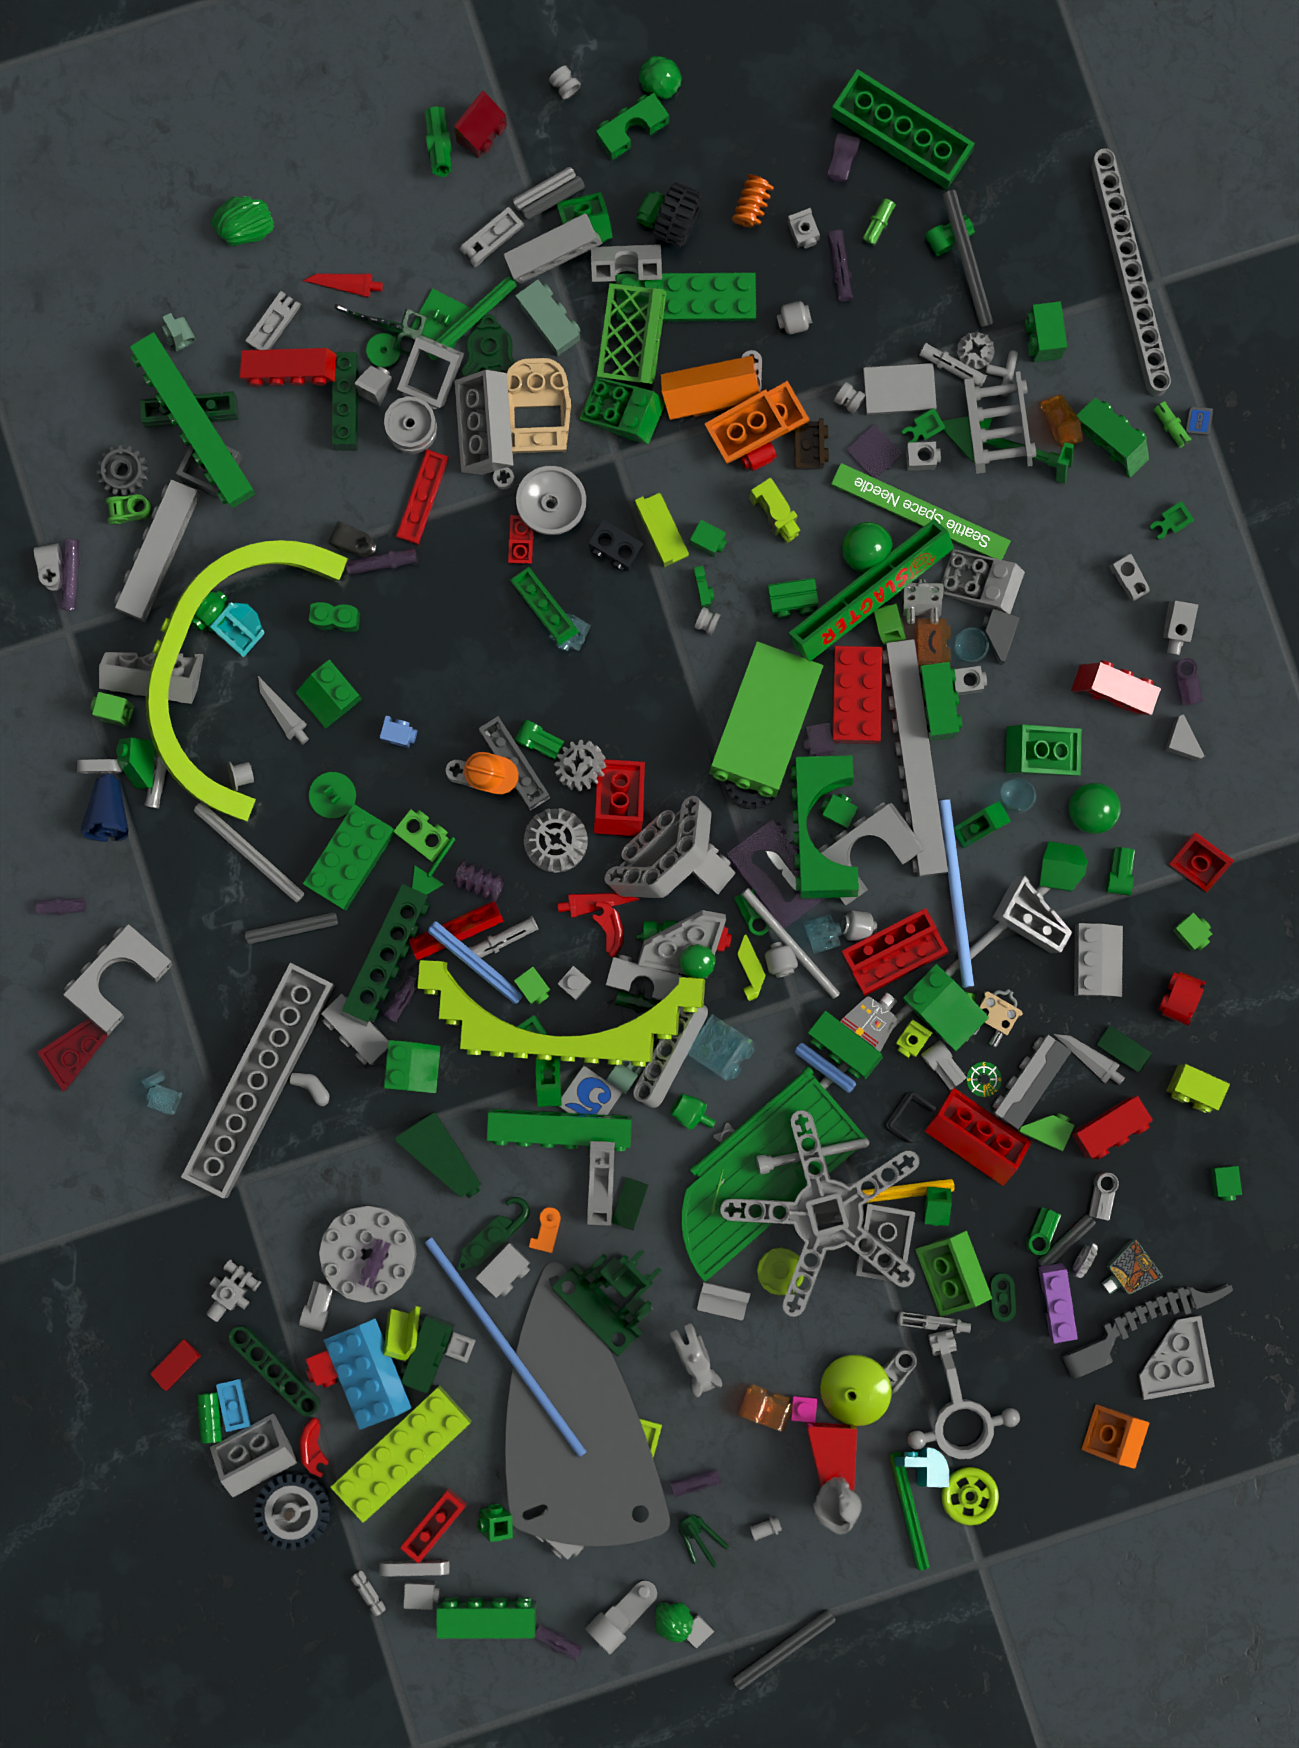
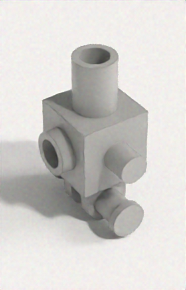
M231 1259L223 1269L233 1274V1276H227L223 1281L214 1277L209 1284L216 1289L211 1296L215 1299V1302L206 1315L216 1322L219 1321L227 1309L231 1311L236 1305L242 1309L248 1306L250 1302L243 1297L247 1292V1289L244 1287L245 1284L252 1288L254 1292L261 1284V1281H257L252 1277L250 1271L245 1273L243 1271L244 1267H238ZM237 1278L242 1280L240 1284L236 1282Z

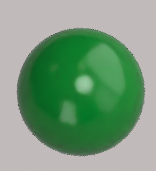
M858 523L845 534L842 541V555L849 567L857 572L865 573L893 551L892 538L888 531L877 523Z
M1088 783L1079 787L1071 796L1068 807L1069 816L1079 830L1088 834H1101L1110 830L1117 823L1121 813L1120 800L1109 786L1102 783Z

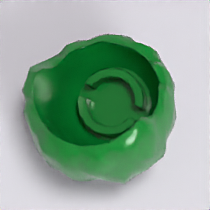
M651 57L641 65L639 72V82L642 89L649 94L654 93L656 97L662 100L671 98L681 86L682 77L679 68L675 62L665 57Z

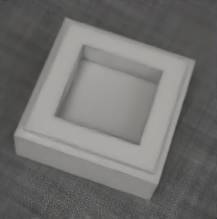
M453 1332L445 1355L467 1363L476 1340Z

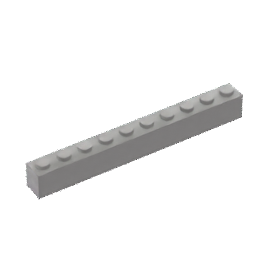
M913 639L886 643L885 650H882V662L887 664L888 673H885L886 687L891 689V696H888L889 709L894 710L895 719H891L893 733H897L898 742H895L896 756L901 758V765L898 766L899 778L904 779L905 788L901 789L903 803L907 802L908 812H905V822L911 827V830L925 848L915 858L911 859L912 870L917 872L918 877L946 874L948 867L915 641Z

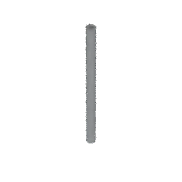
M745 889L741 895L782 942L792 949L796 958L832 999L836 998L840 992L750 889Z

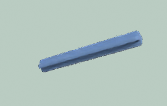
M433 922L428 928L430 935L512 1003L517 1004L522 999L523 993L443 926L438 922Z

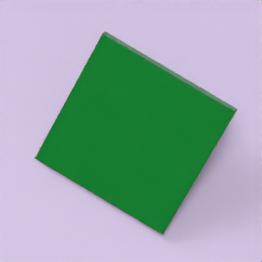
M432 288L419 314L427 317L421 335L436 341L472 308ZM417 316L411 327L412 329H418L420 317Z

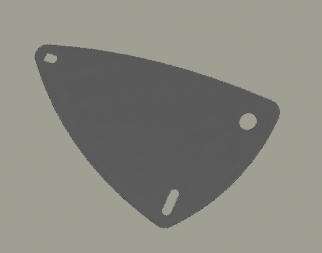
M558 1262L549 1263L545 1266L533 1294L516 1354L587 1452L578 1457L513 1367L507 1407L505 1443L509 1510L510 1514H512V1524L517 1529L536 1537L579 1546H615L660 1536L668 1530L670 1516L652 1453L626 1384L609 1347L553 1291L549 1278L558 1275L560 1280L567 1271ZM565 1281L562 1284V1291L567 1295L573 1294L575 1285L571 1281ZM545 1504L548 1507L547 1513L533 1519L525 1520L522 1517L524 1511ZM639 1505L646 1507L649 1512L647 1520L642 1523L636 1522L632 1517L633 1509Z

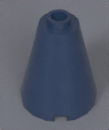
M103 774L95 781L81 826V834L84 833L83 837L87 839L108 842V837H115V841H121L129 835L120 781L114 775Z

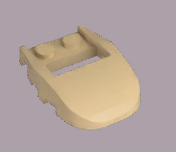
M547 358L517 361L507 372L512 453H566L571 398L564 369L556 361ZM561 406V427L515 428L514 408Z

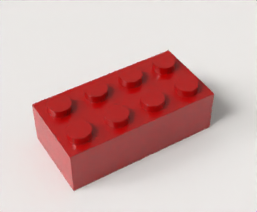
M834 647L832 743L879 744L881 741L882 647Z

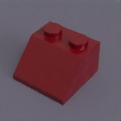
M483 90L454 126L457 142L478 158L491 149L493 139L496 135L500 136L507 127L506 114Z

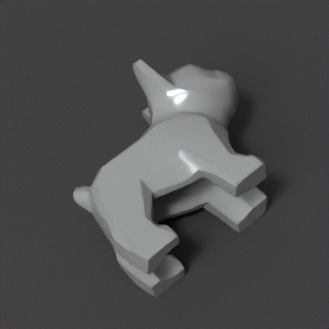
M692 1324L684 1326L689 1339L688 1345L684 1344L677 1329L671 1332L670 1335L676 1345V1351L685 1370L693 1377L692 1391L695 1397L698 1398L702 1393L715 1387L721 1388L722 1381L714 1369H710V1359L702 1337L696 1335Z

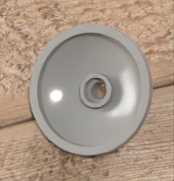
M543 466L528 473L519 484L516 494V507L523 522L532 530L546 535H558L571 530L579 523L586 508V493L582 483L572 472L558 466ZM552 502L555 506L553 508H548L546 506V503Z

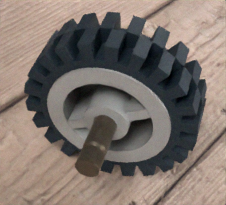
M300 1472L284 1473L268 1482L260 1491L256 1499V1506L254 1507L256 1516L254 1520L258 1524L257 1529L259 1533L262 1532L263 1538L266 1541L269 1540L272 1546H279L283 1550L303 1549L313 1544L325 1531L331 1516V1504L329 1505L328 1494L326 1495L325 1488L320 1486L315 1478L312 1479L307 1474H299Z

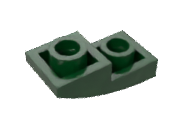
M1111 1025L1097 1044L1139 1073L1153 1054Z

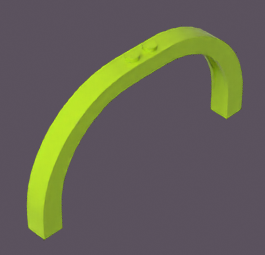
M278 540L250 544L220 557L203 569L185 588L170 618H165L161 627V631L164 632L161 641L157 639L152 650L155 657L149 672L146 688V714L149 731L155 749L171 776L184 790L208 807L239 820L248 821L256 799L228 789L198 770L182 750L171 725L168 707L170 678L196 610L216 585L240 570L267 564L289 565L302 568L336 582L340 580L348 558L327 549L297 541Z

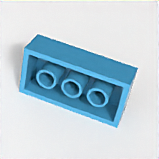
M376 1319L357 1325L324 1340L359 1430L411 1409L392 1358L383 1355L385 1341Z

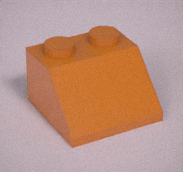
M1096 1404L1081 1450L1116 1464L1135 1469L1149 1422Z

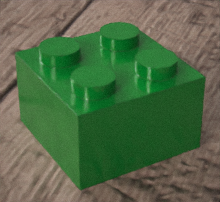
M1061 301L1033 305L1030 312L1027 313V319H1024L1025 332L1029 333L1030 342L1027 343L1029 356L1033 357V363L1061 359L1067 349Z

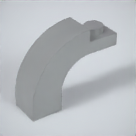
M591 1141L587 1225L611 1226L615 1142Z

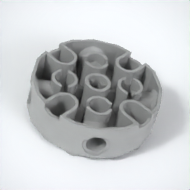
M370 1205L349 1209L335 1218L323 1234L319 1256L322 1272L331 1287L347 1299L366 1303L383 1300L401 1289L413 1273L417 1252L414 1235L405 1220L389 1209ZM364 1248L366 1250L370 1248L373 1250L371 1254L373 1256V1259H365L363 1257V1255L365 1254V1252L363 1251Z

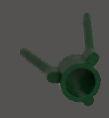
M692 1514L678 1524L680 1527L678 1532L684 1540L693 1564H696L697 1560L689 1538L695 1539L711 1566L715 1568V1561L698 1535L702 1532L700 1527L723 1548L728 1549L729 1546L705 1524L701 1516L696 1518Z

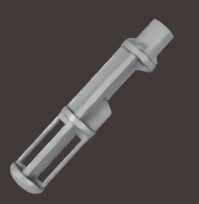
M902 1311L897 1315V1324L899 1326L936 1330L939 1326L953 1328L956 1334L960 1332L970 1333L971 1323H964L959 1319ZM903 1314L922 1316L923 1319L904 1317ZM903 1322H910V1323H917V1324H923V1325H922V1327H921V1326H914V1325H906V1324H902V1323H903Z

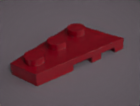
M87 1019L37 1053L61 1090L65 1092L109 1035L104 1033L91 1020Z

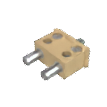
M1008 989L1005 992L997 990L993 994L985 991L984 998L979 1005L981 1009L986 1008L988 1010L987 1016L989 1019L985 1023L997 1029L989 1042L990 1045L997 1047L1002 1036L1009 1034L1018 1016L1023 1014L1021 1010L1016 1008L1017 1001L1013 997V992ZM1009 994V998L1014 1002V1005L1007 1003L996 995ZM1004 1020L1008 1021L1007 1027H1002Z

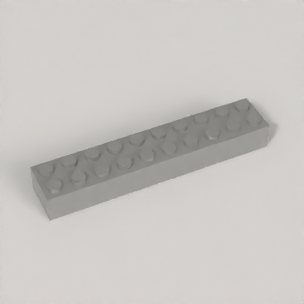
M292 963L289 964L181 1176L182 1178L223 1199L229 1197L335 987L334 984Z

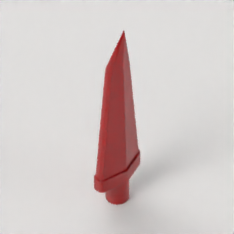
M368 273L315 274L303 280L364 297H370L371 291L382 292L383 282L372 281V274Z
M617 893L568 894L569 901L557 903L558 912L570 911L571 918L602 910L601 907L595 906L596 901L613 907L639 899L636 897L619 896Z

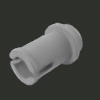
M770 1516L769 1520L750 1526L755 1541L774 1533L778 1535L782 1528L777 1517L772 1518Z

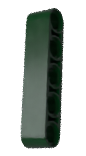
M241 1325L231 1330L229 1333L231 1345L300 1414L312 1416L319 1410L321 1401L318 1395L251 1328ZM238 1330L246 1333L247 1340L245 1343H239L236 1340L235 1335ZM255 1347L263 1350L264 1357L262 1360H256L253 1357L252 1351ZM271 1364H276L280 1367L281 1374L279 1377H273L269 1373ZM288 1381H293L297 1384L298 1391L295 1394H291L286 1390ZM305 1398H310L314 1401L315 1408L308 1411L303 1407Z

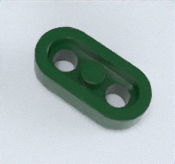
M999 1273L994 1275L990 1281V1294L992 1296L991 1312L997 1320L1007 1322L1016 1314L1015 1283L1011 1276ZM999 1281L1006 1283V1287L1002 1290L997 1286ZM1001 1305L1007 1306V1311L1004 1314L999 1312Z

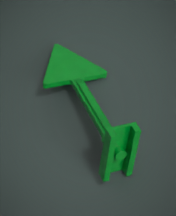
M969 416L942 421L945 426L944 433L975 463ZM993 417L980 421V429L985 428V430H989ZM1004 438L986 440L987 442L982 443V445L988 444L1000 449L1025 446ZM1065 442L1060 454L1036 449V457L1032 458L1057 468L1056 481L1065 484L1067 468L1072 467L1074 444Z

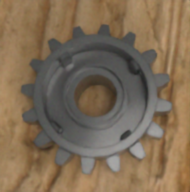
M119 445L118 449L114 450L111 447L108 454H102L104 457L103 461H98L101 469L96 472L99 476H102L99 482L101 485L106 484L104 489L107 492L113 489L114 496H118L119 493L127 496L130 492L135 495L138 488H144L142 483L143 481H148L145 473L149 472V468L143 466L147 461L145 458H140L141 453L138 450L133 453L131 446H128L126 450L122 445ZM121 467H128L126 475H118V470Z

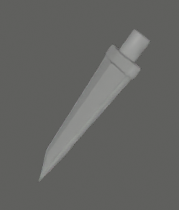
M258 676L260 693L284 730L286 737L289 740L296 737L301 744L306 743L309 738L303 732V729L307 724Z
M1054 1034L1105 1084L1109 1079H1112L1120 1085L1125 1079L1116 1071L1120 1066L1117 1062L1112 1061L1070 1035Z

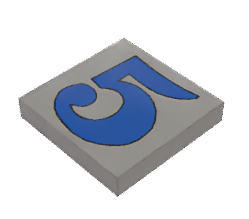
M583 1066L562 1096V1106L560 1107L568 1113L608 1115L623 1092Z

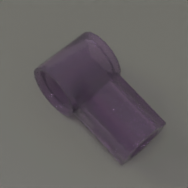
M838 132L833 148L834 155L827 177L837 182L847 181L852 161L857 154L860 138Z
M1184 658L1173 667V674L1177 679L1183 706L1203 702L1197 674L1198 665L1191 658ZM1182 663L1190 667L1191 672L1189 675L1181 673L1180 666Z

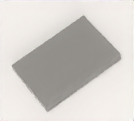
M933 363L863 368L866 415L925 412L933 408L937 409Z

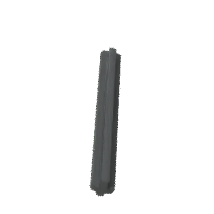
M829 1610L825 1611L734 1677L733 1683L735 1686L742 1690L835 1622L832 1613Z

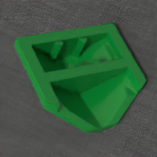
M1049 841L1043 858L1040 887L1072 892L1085 876L1088 864L1081 847Z

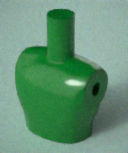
M684 1093L679 1095L670 1111V1115L690 1130L699 1122L711 1129L716 1123V1120L704 1114L707 1108V1104L704 1101Z

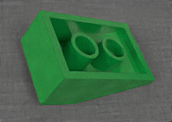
M1036 725L1007 726L1006 773L1081 776V729Z
M937 964L903 998L904 1003L955 1051L989 1019L986 1013Z

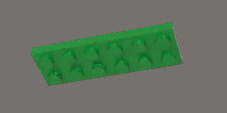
M662 273V279L639 280L638 274H617V284L651 289L657 288L667 291L663 321H756V273ZM617 289V304L619 306L629 297L624 290ZM628 291L631 295L635 293L633 291ZM640 293L634 298L640 308L648 304L649 293ZM632 301L621 308L628 319L638 312ZM618 311L617 322H625V319ZM640 314L631 322H646V320Z

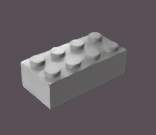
M483 370L455 380L461 472L484 475L513 466L507 373Z

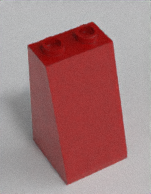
M806 1422V1430L820 1488L833 1477H843L849 1484V1489L854 1491L857 1428L855 1425Z

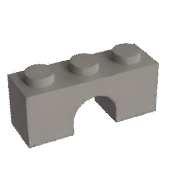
M661 245L592 248V282L615 281V276L623 271L635 272L638 274L639 280L662 279Z
M619 955V958L613 957L606 986L629 992L634 979L647 977L654 985L652 998L662 1001L679 984V977L682 976L676 972L638 966L637 963L632 962L633 958Z

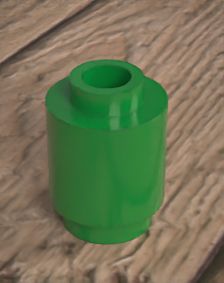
M656 191L647 193L637 211V221L648 228H653L665 196Z

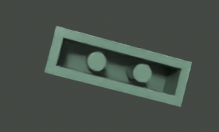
M536 280L516 295V302L555 354L559 356L580 341L579 332L581 330L574 320L569 321L565 316L567 311L560 302L556 303L551 297L553 293L546 283L542 285L539 280Z

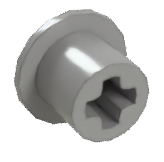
M227 762L228 775L234 791H238V786L254 782L249 762L232 765L231 762Z

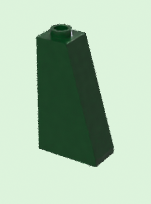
M436 1112L394 1138L400 1146L458 1196L463 1197L466 1195L469 1199L480 1191L478 1187L482 1185L481 1181Z

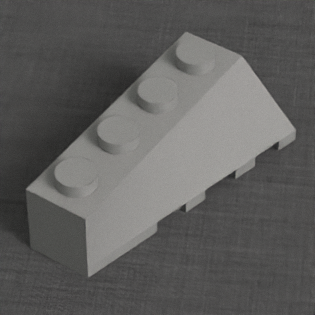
M105 652L99 665V689L146 696L149 672L155 654L149 653V655L144 657H138L137 653ZM183 654L178 655L170 678L168 700L192 704L198 689L203 654H195V658L183 657Z

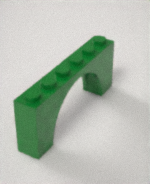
M852 755L796 757L795 765H791V779H796V787H792V801H797V809H793V824H798V832H794V846H799V854H795V868L800 870V876L795 877L796 891H800L801 899L858 897V867L841 865L822 855L810 840L806 825L810 810L822 796L841 787L853 786Z

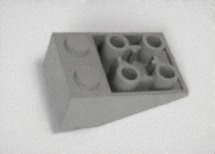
M953 549L941 582L944 585L943 595L988 611L996 609L1011 614L1025 572L1013 562Z

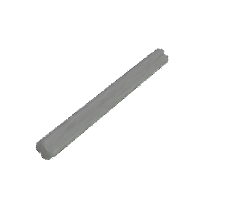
M200 802L194 808V812L291 899L298 902L303 898L304 892L208 806Z

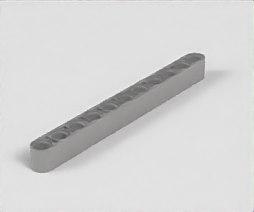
M1101 149L1098 150L1092 160L1091 170L1145 386L1150 395L1159 397L1170 386L1171 378L1116 159L1111 150ZM1098 159L1106 160L1108 165L1101 166L1098 163ZM1110 181L1113 183L1114 187L1107 188L1104 186L1103 182ZM1109 203H1116L1119 206V210H1112L1109 207ZM1114 226H1123L1125 232H1117ZM1120 247H1127L1130 250V254H1123L1120 251ZM1126 269H1132V270H1134L1135 273H1136V276H1134V277L1128 276V275L1126 274L1125 270H1126ZM1131 291H1138L1141 294V298H1133ZM1137 313H1143V314H1145L1146 317H1147V320H1146V321H1140V320L1137 318L1136 314H1137ZM1142 336H1150L1152 343H1145ZM1154 357L1158 361V365H1150L1148 358ZM1153 380H1161L1164 387L1157 388L1153 384Z

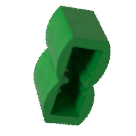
M324 602L311 604L309 622L313 627L320 630L336 628L342 632H355L359 630L360 613L357 608L351 605H337L334 607Z

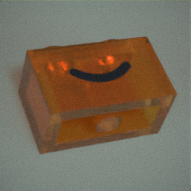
M930 619L917 620L916 654L919 669L921 665L951 662V648H947V639L951 637V626L946 625V619H939L938 624H935V619L934 624H931Z

